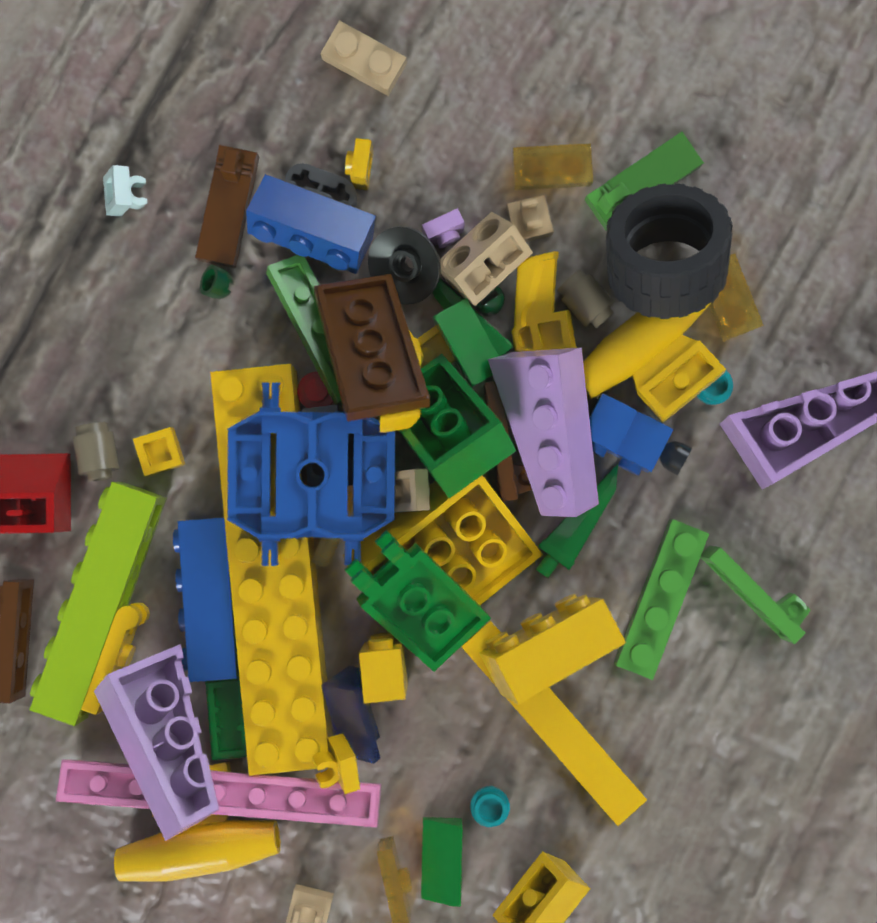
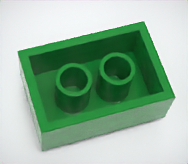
M440 354L421 368L430 396L429 407L421 408V416L412 427L398 431L447 497L451 498L516 452V449L502 422L446 357Z

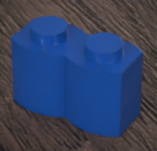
M603 393L598 397L589 415L593 454L604 458L606 452L620 459L619 467L638 476L642 470L647 473L653 471L673 432V429Z

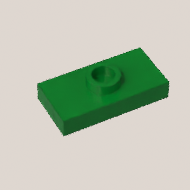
M240 678L205 681L212 760L247 757Z

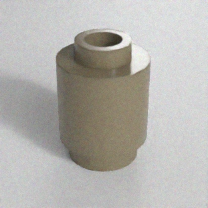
M581 269L570 276L557 290L563 296L561 301L585 328L591 324L598 328L614 314L610 308L615 302L613 298L591 274L586 275Z
M96 422L75 427L76 436L73 437L79 475H87L89 482L113 478L112 471L119 469L114 433L109 431L108 423Z

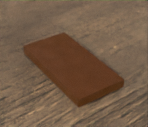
M386 274L314 286V296L347 422L429 407L430 396L392 275Z

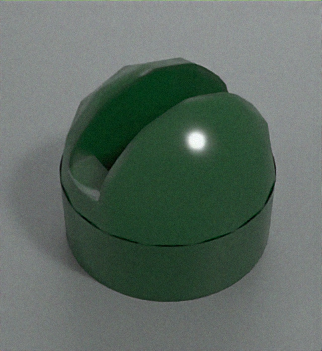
M210 265L201 277L200 292L213 299H223L231 294L228 287L229 284L234 285L233 278L226 270Z
M496 286L490 292L495 291L498 294L497 297L487 302L484 306L481 302L474 306L477 312L484 316H493L501 311L505 297L500 287Z

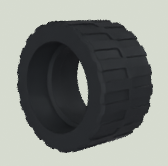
M665 183L649 188L645 187L638 190L635 194H630L624 198L623 202L612 211V216L608 219L606 225L608 282L610 289L614 291V296L619 302H623L628 309L637 311L643 316L660 317V319L689 316L693 312L703 310L709 303H713L726 285L729 270L733 225L724 204H721L714 195L704 192L703 189L678 183ZM665 241L684 243L699 251L691 257L678 261H656L637 253L648 245Z

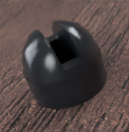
M676 441L667 443L659 457L662 466L666 470L678 475L692 447Z

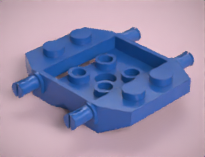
M263 382L262 407H260V411L228 428V521L259 538V541H262V566L269 565V549L271 550V566L279 565L278 541H280V538L303 537L343 538V541H345L344 565L352 563V549H354V560L357 558L361 562V541H364L365 537L394 520L395 431L380 432V421L374 417L347 422L344 409L343 412H281V408H279L280 383H272V399H270V383ZM271 433H276V516H271ZM348 433H353V516H347ZM317 463L322 467L325 475L321 484L314 487L303 484L300 479V470L304 465Z

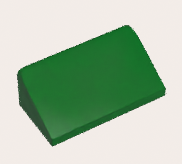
M467 298L432 317L471 387L493 375L488 359L497 357L498 354Z
M423 817L421 899L453 907H461L462 818Z

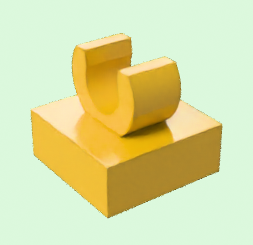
M343 733L328 737L330 752H319L312 757L317 770L328 768L323 772L315 774L320 788L331 787L338 781L344 794L360 790L356 756Z

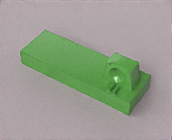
M680 132L586 195L585 202L606 231L608 219L612 216V211L623 202L624 198L630 194H635L638 190L645 187L649 188L665 183H678L698 170L704 162L684 133Z
M710 545L701 554L700 558L782 640L796 644L806 634L800 625L811 610L796 594L788 593L775 602L721 547Z

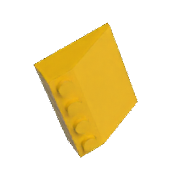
M483 475L451 498H448L438 483L434 481L429 485L430 510L394 513V520L365 537L364 541H361V562L372 575L389 561L381 552L382 549L374 542L386 530L406 551L417 543L479 605L483 604L543 555ZM352 549V562L354 561V549Z

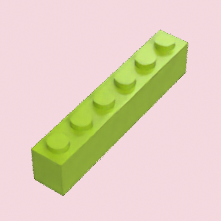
M111 482L110 487H106L103 490L98 503L101 513L97 524H93L90 527L85 538V546L88 548L84 560L76 565L71 577V583L74 584L70 598L63 602L58 612L57 620L61 622L56 636L49 640L44 651V659H47L43 673H40L34 680L30 690V696L34 697L29 709L30 711L72 726H76L88 718L90 713L81 710L115 614L121 607L129 605L167 497L124 482Z

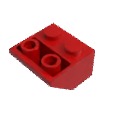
M0 454V534L71 531V454Z

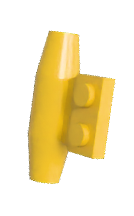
M711 303L703 310L693 312L689 316L681 318L660 319V317H647L636 312L606 336L583 361L587 398L591 400L633 376L637 395L664 423L720 378L726 371V368L700 340L697 341L683 335Z
M230 761L209 765L212 771L231 772ZM211 814L201 822L166 841L161 832L117 848L114 855L115 874L120 882H169L231 871L280 853L281 839L278 823L276 820H228L229 815Z

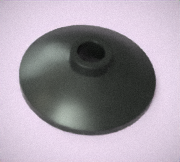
M406 226L392 227L380 233L370 247L368 254L370 276L391 274L400 304L410 305L419 303L434 292L440 279V259L434 245L423 233ZM406 257L411 259L413 269L406 264Z

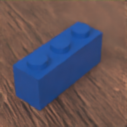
M266 174L246 209L248 234L253 235L262 242H272L288 248L299 256H309L325 262L336 270H346L357 274L373 239L376 215Z

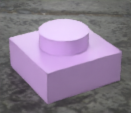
M458 208L422 224V233L434 246L438 244L439 248L455 243L460 239L459 234L464 232V220Z

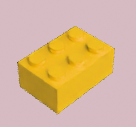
M571 594L554 604L556 607L555 611L545 616L542 613H537L523 620L520 623L522 629L512 635L503 632L489 639L486 642L488 648L479 652L499 693L519 705L624 645L626 641L603 598H592L586 594L577 597L576 594Z

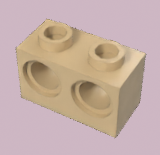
M490 212L440 259L441 275L457 294L464 299L467 298L472 305L476 306L533 252L513 223Z

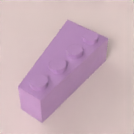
M582 347L511 352L488 359L541 516L577 517L598 505Z
M877 371L822 389L811 390L782 401L771 402L752 410L728 415L720 425L761 489H764L877 423Z
M181 644L107 674L94 690L165 841L201 822L219 809L207 755L203 754L201 748L198 717H194L189 695L192 691L189 678L185 677L181 662L184 658Z

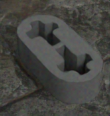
M304 163L292 166L286 173L285 182L296 185L294 182L296 179L302 180L305 175H308L310 183L318 187V189L315 190L310 187H304V189L333 199L332 196L326 194L325 190L338 194L340 188L345 189L346 197L349 200H341L340 202L354 208L357 205L355 187L351 181L344 177Z

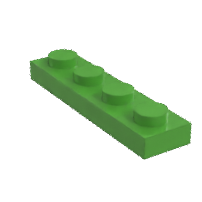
M299 255L267 266L266 274L335 405H342L314 296V286L319 285L312 269L306 258Z
M669 519L625 632L624 639L626 643L620 646L614 660L616 666L653 680L709 533L677 520Z

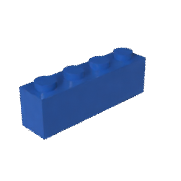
M224 518L178 521V529H175L173 532V546L175 552L180 553L181 568L176 570V588L178 592L183 594V608H180L178 613L179 629L181 632H185L186 647L182 648L184 656L181 660L184 672L188 671L189 682L237 679L239 677Z

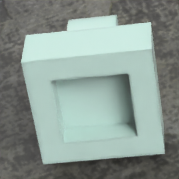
M112 165L103 177L106 215L122 216L129 208H143L148 203L147 198L135 197L131 192V188H142L146 184V179L141 176L129 177V166Z

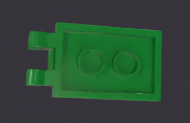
M386 530L374 541L382 549L383 555L389 560L385 565L372 575L356 558L344 570L352 577L350 581L362 591L356 598L360 607L435 672L479 631L491 617L417 543L406 551Z

